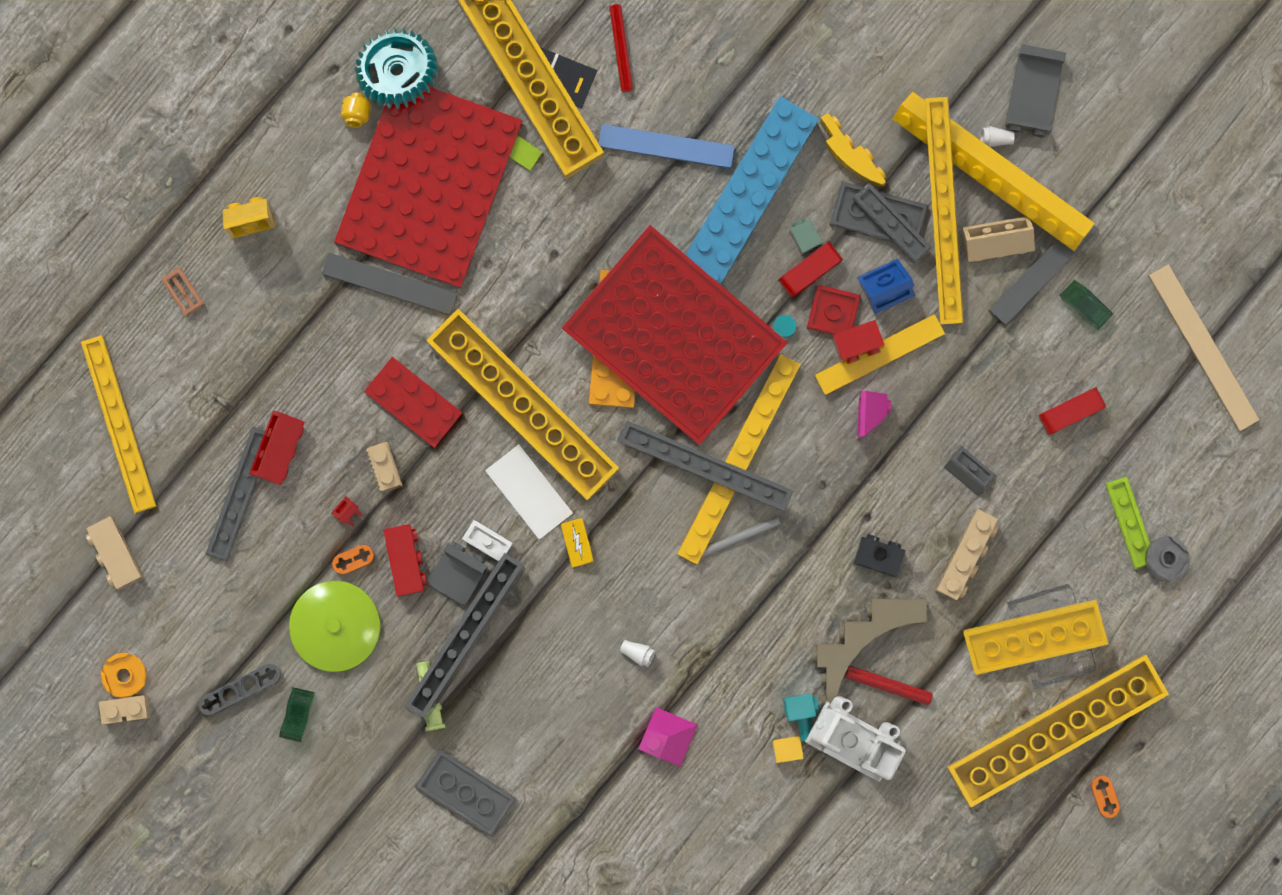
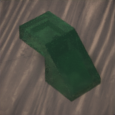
M1075 279L1059 295L1065 303L1078 311L1085 322L1097 330L1113 315L1107 306L1088 288Z
M292 688L287 702L285 718L279 733L280 738L297 742L302 741L315 692Z

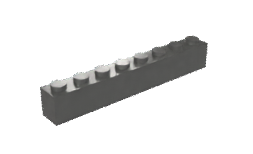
M506 553L503 554L405 704L409 712L425 722L428 720L525 571L524 564Z

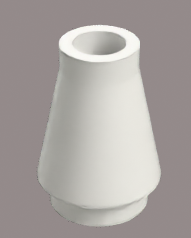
M987 126L981 129L980 140L990 148L1013 145L1014 132Z
M624 640L620 648L621 653L641 667L643 665L649 667L655 655V650L651 649V646Z

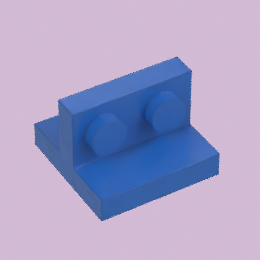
M898 259L857 277L874 314L915 296L912 288L914 287L913 280Z

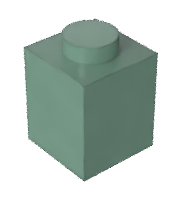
M800 219L792 224L793 228L790 229L789 233L801 256L822 246L823 242L811 219L807 221Z

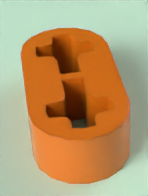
M366 545L350 549L333 559V569L342 575L358 570L372 563L374 552ZM364 549L365 552H370V555L367 556V561L364 562L363 559L355 561L354 557L360 555V550ZM340 558H343L344 561L352 559V563L346 565V570L337 568Z
M1106 776L1095 777L1091 781V790L1098 811L1103 817L1113 818L1120 810L1113 784ZM1100 779L1102 782H1107V786L1104 787L1106 793L1104 796L1100 789H1096ZM1104 798H1107L1110 804L1115 805L1111 814L1103 810V807L1106 806Z

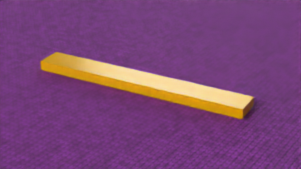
M101 335L82 341L81 345L133 511L136 514L155 508L157 505L104 337Z

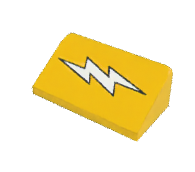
M583 518L562 523L561 528L572 568L593 563L594 560Z

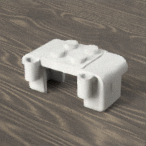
M841 696L835 697L831 704L826 701L805 742L878 782L882 778L891 780L906 752L905 748L899 745L900 741L895 739L899 736L900 729L888 722L882 723L880 728L876 729L848 713L852 710V702Z

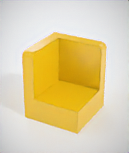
M800 736L773 741L776 763L804 759Z

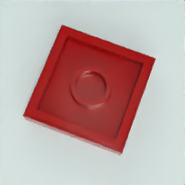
M817 284L806 329L833 335L853 328L861 295Z

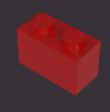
M876 320L833 334L831 337L840 362L846 361L847 364L860 360L859 356L868 354V357L881 353L880 349L885 345Z

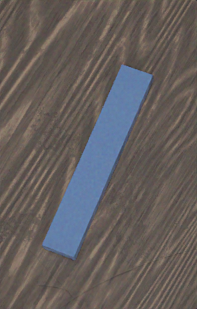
M604 124L601 125L599 145L605 149L731 169L734 145Z

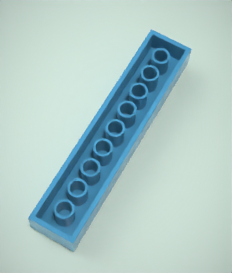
M781 96L778 98L686 253L690 259L721 285L819 118Z

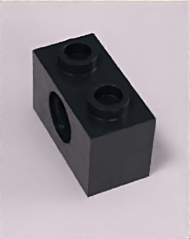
M867 534V537L862 536L853 564L897 577L906 551L901 549L902 545L889 541L888 544L879 542V537ZM878 548L883 549L886 553V558L883 561H878L874 558V551Z

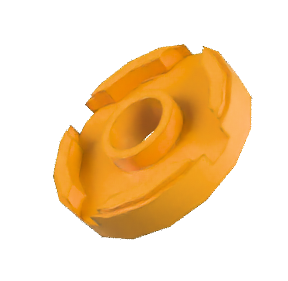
M119 653L108 658L101 671V680L107 692L119 698H129L140 693L147 679L146 667L142 660L129 653ZM122 669H127L130 673V678L126 682H121L118 679V673Z

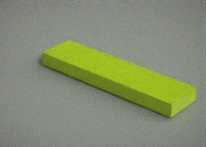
M1126 476L1106 483L1105 487L1133 568L1137 569L1146 566L1145 552L1150 541Z

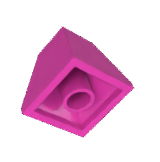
M871 391L860 392L857 440H862L887 417V413H891V400H887V394Z
M656 707L638 749L680 767L697 724Z

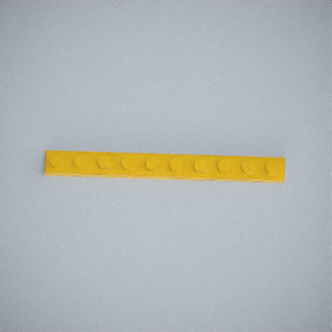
M925 98L940 324L963 323L949 98Z
M780 354L725 462L744 470L748 469L801 364ZM717 483L713 484L677 555L698 565L736 491Z

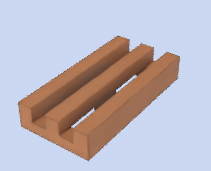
M180 267L161 278L186 317L205 305ZM178 273L198 303L195 305L175 275ZM169 279L173 280V282L175 283V285L177 286V288L189 304V309L185 308V306L183 305V303L181 302V300L169 284Z

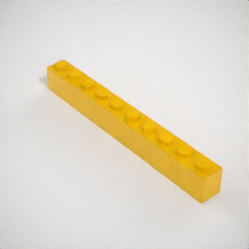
M912 92L900 105L892 120L928 145L925 100ZM950 119L953 164L1075 251L1095 223Z

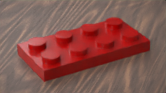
M393 356L364 391L433 448L439 444L463 414Z

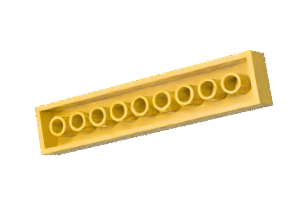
M457 0L565 180L604 157L602 148L511 0Z
M459 309L426 340L587 502L619 471V467Z
M1142 655L950 764L946 769L967 806L971 808L1168 696L1169 693L1147 655Z

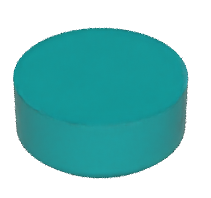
M781 315L776 318L773 329L783 338H788L794 334L796 322L789 315Z

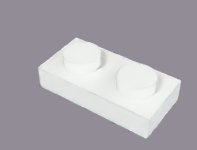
M473 520L462 540L497 561L501 559L504 553L507 554L513 544Z

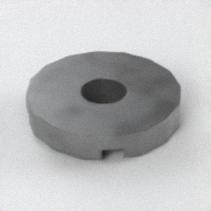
M1164 536L1155 539L1148 545L1145 552V563L1153 577L1160 581L1169 582L1179 579L1186 573L1189 567L1187 555L1189 553L1182 541L1172 536ZM1164 553L1171 555L1172 562L1170 565L1164 562Z

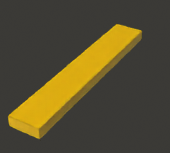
M934 314L883 340L885 345L880 349L881 353L868 357V354L859 356L860 360L851 364H847L846 361L839 362L814 376L825 396L945 335Z

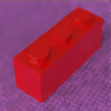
M272 411L249 474L281 485L287 478V468L290 460L296 454L295 447L298 439L303 435V425L305 422L282 412Z
M407 524L383 529L396 596L402 597L425 592L424 586H428L426 574L420 571L419 564H423L421 551H416L415 542H418L416 528L412 529L411 525Z

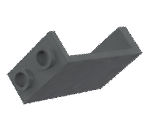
M1021 45L1005 127H1010V131L1023 133V130L1030 131L1032 135L1037 137H1045V135L1051 133V123L1060 75L1066 57L1065 52Z

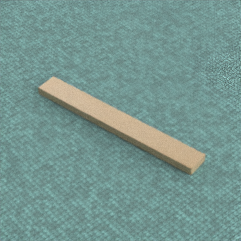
M1169 264L1148 276L1237 430L1241 431L1259 421L1254 409Z

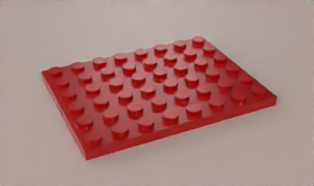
M411 80L404 88L408 87L415 81ZM429 87L430 93L424 91L422 93L424 99H421L419 96L415 98L416 104L409 101L408 107H405L401 103L399 109L396 108L395 104H392L390 109H388L385 104L334 243L461 288L523 120Z
M649 224L561 327V329L699 445L788 343L787 340L651 224Z

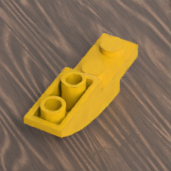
M829 113L822 116L820 123L830 136V139L825 142V146L841 165L858 178L879 188L883 187L886 183L884 180L886 175L880 167L876 168L872 160L874 158L867 148L863 149L861 145L853 150L852 146L854 144L847 134L844 136L840 131L841 124L835 116L831 117Z

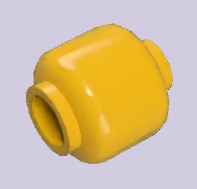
M352 93L351 96H346L342 101L340 117L345 125L360 128L366 124L370 116L371 103L361 93Z

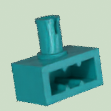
M812 693L783 697L786 719L788 721H797L801 742L806 741L812 729L811 719L816 716L815 711H819L817 697H812Z

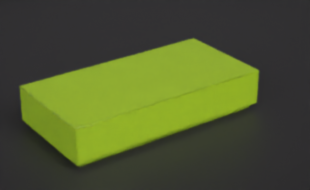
M517 135L510 158L531 171L543 152Z

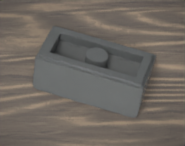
M962 446L944 466L947 471L977 496L984 491L996 476Z

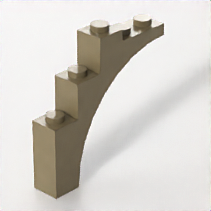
M871 599L870 604L866 605V617L870 618V622H843V627H839V640H843V644H817L816 649H812V663H816V668H825V672H821V686H825V695H821V709L826 701L831 704L833 699L837 697L842 678L850 663L868 643L891 629L907 624L927 622V599Z

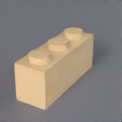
M1027 217L963 227L964 250L968 262L1035 251L1034 228L1031 220Z
M110 516L86 528L89 533L86 535V538L91 547H96L99 553L96 555V558L101 567H106L109 573L106 575V578L111 587L115 586L117 590H121L144 578L114 517Z

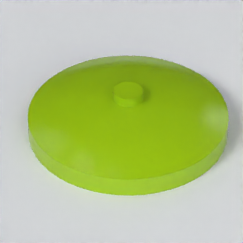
M328 581L311 587L297 600L290 616L289 631L293 646L304 661L320 670L341 672L357 667L372 654L380 637L381 623L376 605L362 589L347 582Z

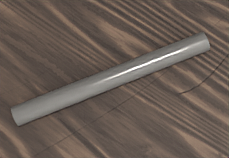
M775 517L710 544L706 547L702 557L780 526V520L778 517Z

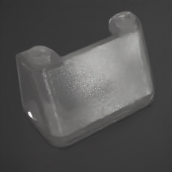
M1065 584L1007 602V614L1010 619L1074 605L1077 604L1071 586ZM1092 649L1032 662L1033 666L1030 667L1027 673L1029 683L1033 685L1034 689L1093 672L1096 670V662Z

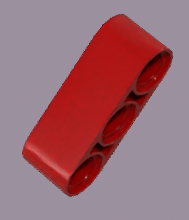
M828 242L784 274L778 281L788 295L793 298L843 261V258L831 242Z
M1095 387L1038 416L1049 436L1107 406L1098 388Z

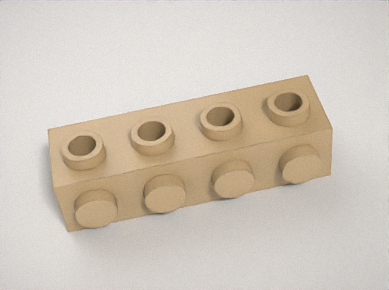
M979 509L975 510L935 592L953 601H957L959 597L963 599L968 589V586L965 585L968 578L973 579L979 566L975 565L978 558H983L989 546L985 544L989 536L993 538L999 528L996 525L997 518Z

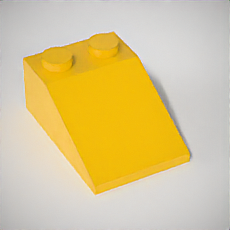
M255 197L249 200L250 203L243 205L240 202L232 203L227 206L228 209L223 210V227L232 239L275 228L267 198Z

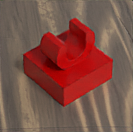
M346 496L331 512L344 525L347 523L350 526L354 525L350 520L353 514L362 516V513L358 510L359 507Z

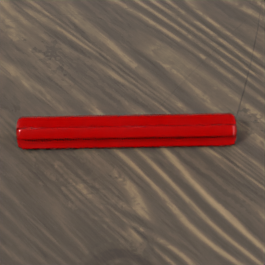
M614 4L609 7L620 87L622 92H630L633 90L622 8L620 4Z
M849 666L845 673L847 679L925 705H930L932 701V692L854 666Z

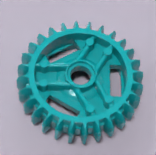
M394 28L392 34L385 30V35L382 37L377 33L375 41L369 38L371 43L369 46L363 44L365 52L359 51L360 59H356V80L360 90L363 91L366 98L370 97L372 103L377 101L380 107L386 103L388 109H390L392 104H395L396 108L399 109L401 103L405 107H408L409 101L416 104L415 98L418 96L424 99L422 94L424 91L430 93L428 85L434 86L433 78H437V58L433 48L429 46L426 39L423 40L420 34L415 36V33L411 30L407 35L404 28L401 33H398ZM395 47H407L413 49V51L395 49ZM371 66L376 67L379 83L373 84L369 75ZM395 67H402L403 72L400 75L395 76L391 74ZM416 75H420L415 82L404 88Z

